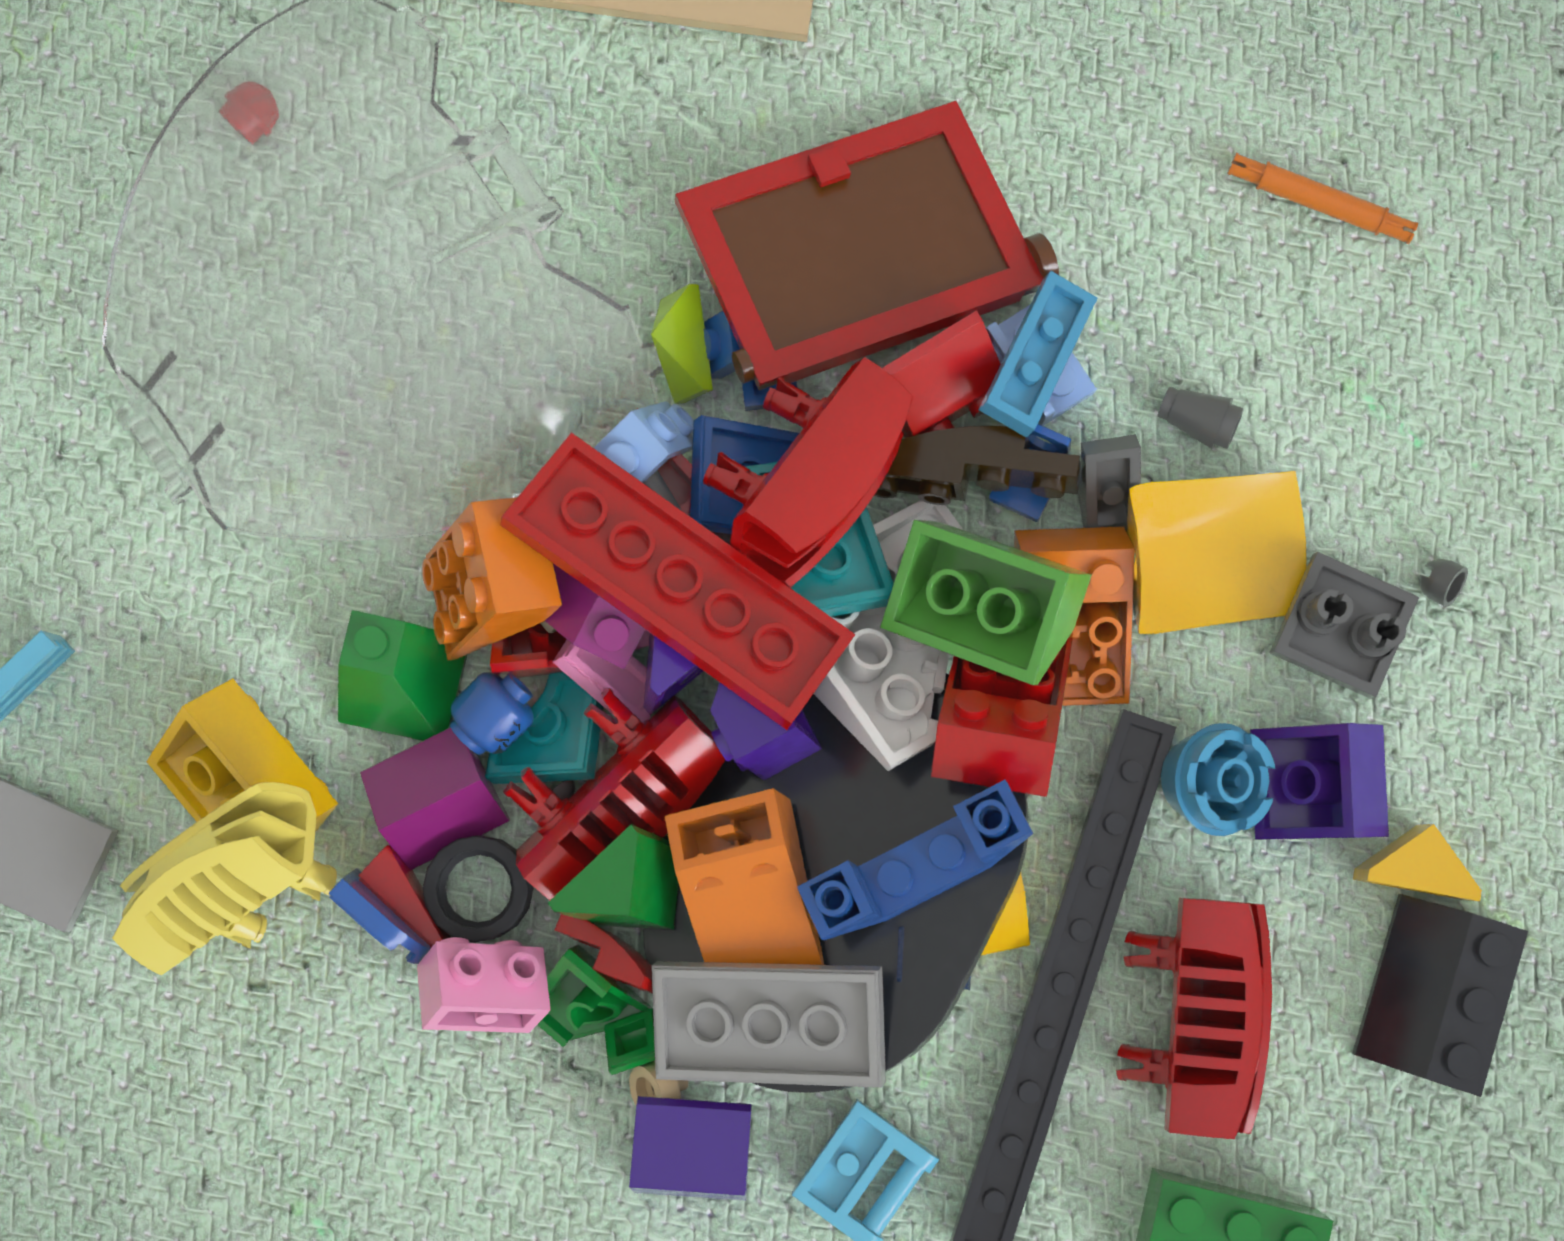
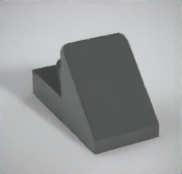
M1136 434L1081 442V476L1078 498L1083 528L1124 527L1127 532L1129 488L1141 484V446Z

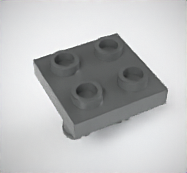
M1316 552L1311 556L1269 653L1369 699L1376 698L1397 648L1405 638L1406 627L1419 597L1320 552Z

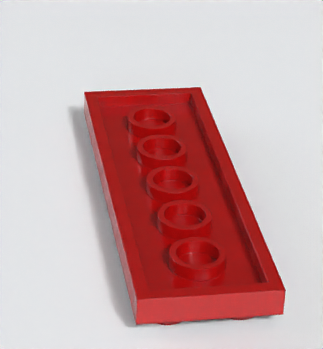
M572 432L501 517L500 526L786 730L789 729L856 635Z

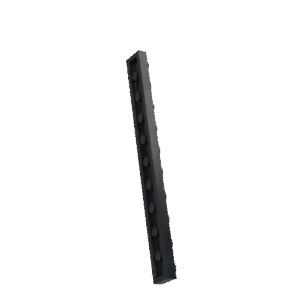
M1125 709L1119 713L950 1241H1013L1161 778L1162 766L1177 728L1175 726Z

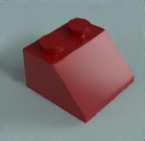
M977 310L882 367L913 396L907 419L902 429L905 438L931 431L955 428L951 422L969 411L973 418L984 414L979 411V408L1001 363Z

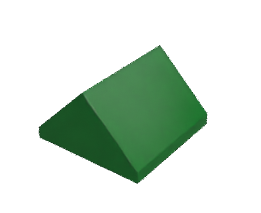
M630 825L548 902V905L556 913L580 920H587L600 926L674 930L678 880L674 870L669 840Z

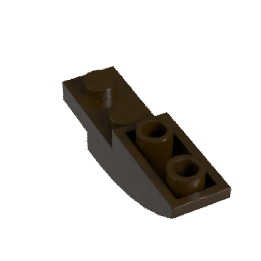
M968 426L936 430L906 437L901 440L898 453L874 496L894 498L897 496V493L918 495L921 501L929 504L948 505L951 503V500L965 501L969 481H974L980 488L990 491H1006L1009 489V486L1029 488L1033 494L1041 497L1061 498L1064 496V493L1078 494L1081 476L1080 456L1030 450L1029 437L1026 438L1007 426Z

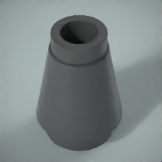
M1169 387L1157 417L1167 420L1171 425L1211 449L1215 445L1228 449L1241 420L1244 408L1232 404L1233 398Z

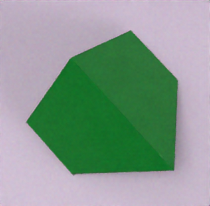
M579 944L569 948L547 976L551 1010L537 1024L563 1048L570 1040L604 1032V1025L652 1008L624 983L595 971L593 966L596 959Z

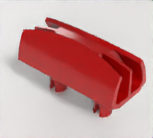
M866 357L852 365L830 395L821 400L811 397L810 394L788 383L784 378L779 377L776 389L770 387L763 403V409L769 412L772 411L793 424L801 426L803 430L773 469L763 476L757 475L747 467L729 458L723 452L718 453L717 465L710 463L704 475V485L713 487L744 505L733 520L730 545L790 588L805 576L850 529L867 507L887 475L898 453L904 434L902 429L913 399L909 391L887 371Z
M610 688L601 692L602 699L615 715V718H612L592 703L586 708L584 715L588 718L590 717L618 745L616 753L595 773V778L586 781L569 799L561 800L533 773L530 767H526L521 771V779L534 796L512 781L504 789L503 793L510 797L538 824L536 832L516 850V866L524 879L549 901L630 825L664 837L668 833L665 816L689 810L726 760L713 739L712 731L675 695L650 720L642 722L613 694L614 692Z
M1179 898L1177 933L1175 937L1129 931L1124 942L1150 949L1151 953L1149 955L1123 956L1125 966L1129 968L1143 967L1173 971L1174 982L1169 1050L1122 1044L1119 1047L1117 1056L1142 1063L1144 1067L1116 1070V1074L1121 1081L1132 1080L1165 1085L1167 1094L1164 1129L1167 1132L1235 1139L1238 1132L1252 1133L1260 1105L1269 1052L1272 1013V970L1265 905L1210 899Z

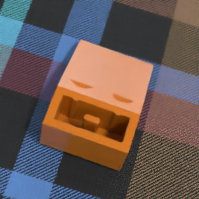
M517 497L471 502L428 552L423 561V581L426 589L429 592L433 591L437 608L433 619L434 633L438 643L445 645L448 660L458 659L544 622L562 606L553 563L500 526L502 515Z
M1097 527L1014 530V548L1092 574L1075 628L1069 636L1073 638L1062 706L1130 704L1135 548L1125 528Z
M772 788L665 816L675 874L704 962L824 965L818 931L797 886L807 882L791 799Z

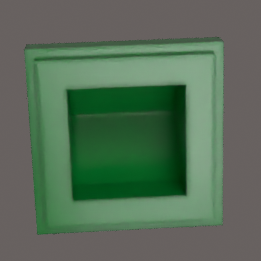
M653 1008L604 1025L608 1071L611 1075L655 1060Z

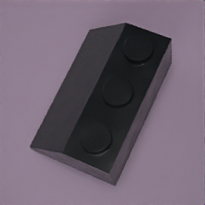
M1398 894L1352 1054L1481 1097L1528 931L1467 911Z

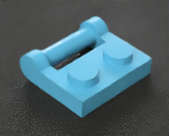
M856 1099L793 1189L792 1196L854 1241H884L881 1233L924 1171L930 1174L940 1159L925 1146L909 1137L859 1099ZM895 1149L906 1159L862 1221L850 1212Z

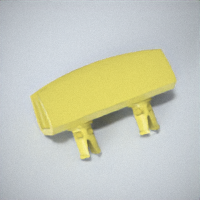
M257 783L203 817L155 852L129 874L120 885L124 892L135 893L122 912L123 918L112 939L138 963L159 975H163L189 957L197 948H202L215 936L221 935L251 949V940L259 943L267 927L265 915L254 913L253 911L258 909L263 902L272 899L288 887L309 895L316 901H320L321 892L329 895V892L335 886L337 871L330 865H324L313 860L317 814L309 791L284 783Z

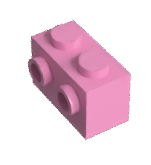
M453 937L439 942L436 941L417 965L422 1029L530 1033L551 1010L543 947L523 946L522 943L514 940L500 941L495 944L470 943L465 938Z

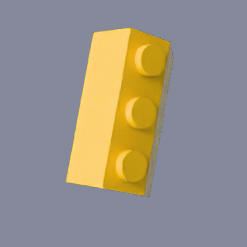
M233 678L183 705L146 761L196 822L246 789L263 782L284 783L308 790L317 814L315 832L339 804L330 794L326 784L316 777L296 754L290 741L280 735L260 711L256 701L246 694Z

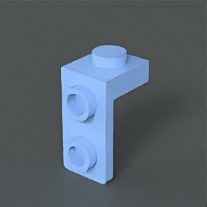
M667 401L632 410L594 449L644 483L668 459L692 450L693 419L682 407L677 404L671 406Z

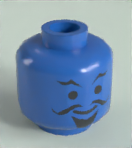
M483 672L452 702L451 714L454 720L450 723V727L460 741L478 755H483L486 751L492 754L504 753L533 724L534 714L527 703L533 697V694L512 673H508L502 678L492 672Z

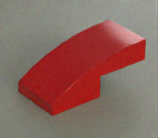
M563 914L560 915L554 929L555 931L577 942L600 950L593 966L595 971L653 994L652 966L638 951L618 936L594 923Z

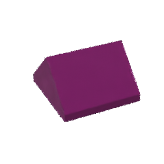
M451 727L360 772L378 831L410 870L433 860L439 850L456 839L476 835L481 836L510 821L495 788L485 778L486 771L478 755L460 741Z

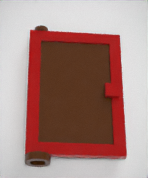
M957 100L675 194V204L740 349L732 352V362L736 374L743 384L754 380L758 390L776 385L779 377L784 378L788 383H792L950 327L976 310L979 315H983L1020 302L1023 296L1037 292L1042 280L1050 271L1059 275L1057 258L1049 240L1041 233L1023 238Z

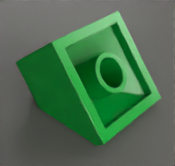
M352 610L338 664V722L421 741L450 728L453 718L451 705L459 693L467 655L455 660H448L445 645L438 643L434 629Z

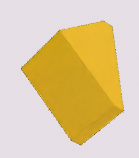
M1417 824L1357 866L1353 874V880L1460 900L1480 901L1482 890L1434 824Z

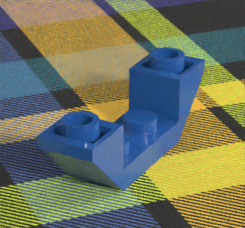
M1003 780L954 805L953 808L957 816L860 866L847 860L797 886L821 940L834 938L887 921L991 868L1034 834L1008 782Z

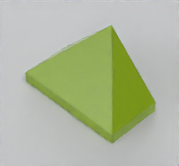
M688 284L660 299L651 332V337L674 404H684L713 390L703 329L705 327L699 284Z

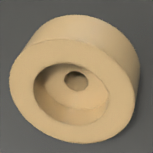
M655 1060L633 1068L629 1077L630 1092L635 1105L637 1104L638 1096L681 1099V1091L687 1089L689 1084L687 1080L656 1079Z

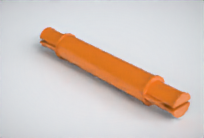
M1236 152L1227 172L1228 175L1231 174L1256 184V189L1258 190L1262 189L1374 233L1376 236L1380 232L1409 244L1414 237L1413 232L1418 227V222L1389 213L1388 207H1381L1273 165L1269 161L1265 165Z

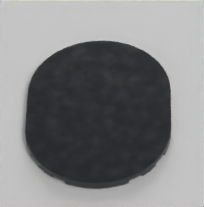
M947 673L943 691L941 693H934L931 719L937 721L939 720L949 674ZM813 694L802 710L822 747L821 750L766 780H762L748 769L742 772L734 759L729 762L725 760L713 780L690 809L772 788L776 789L791 799L807 881L847 860L860 866L957 816L953 808L954 805L990 787L931 777L935 743L890 771H887ZM1012 791L1028 822L1027 794ZM1028 838L991 868L887 921L827 940H821L819 936L824 965L882 966L885 1073L898 1066L908 1057L915 1055L936 1034L949 1017L1013 892L1022 869ZM679 883L674 930L643 928L646 960L651 966L657 961L704 962ZM752 1083L769 1089L796 1093H817L851 1088V1086Z

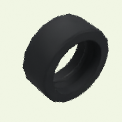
M476 835L456 839L439 850L427 867L422 888L425 907L436 926L452 938H465L473 943L499 938L517 927L530 909L534 887L524 879L516 866L517 849L502 839ZM477 855L491 857L503 865L511 883L509 902L503 911L491 920L482 922L466 920L458 915L448 902L446 892L448 876L456 864L467 857Z

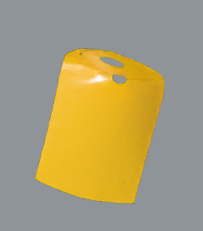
M1296 471L1148 482L1129 488L1127 534L1135 548L1136 555L1134 562L1133 606L1139 634H1159L1218 624L1286 616L1306 570L1305 526Z

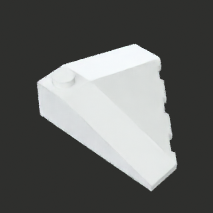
M920 500L873 525L893 583L895 582L914 519L942 522L963 530L946 505H934ZM886 607L832 616L833 619L856 635L814 692V695L887 771H890L935 743L938 721L931 719L934 693H941L944 689L949 653L880 628Z

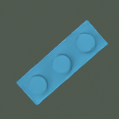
M1050 271L1042 280L979 411L1027 438L1035 430L1098 298Z

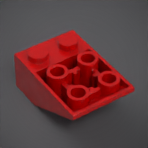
M1069 637L1038 685L1028 684L953 656L938 720L931 777L991 787L1006 780L1012 791L1047 797L1073 638Z

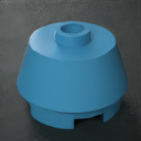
M1212 724L1179 741L1171 748L1162 766V790L1169 805L1200 831L1214 836L1231 835L1240 830L1252 828L1267 814L1273 802V798L1266 797L1269 787L1268 768L1275 769V763L1267 746L1257 736L1249 734L1232 724Z

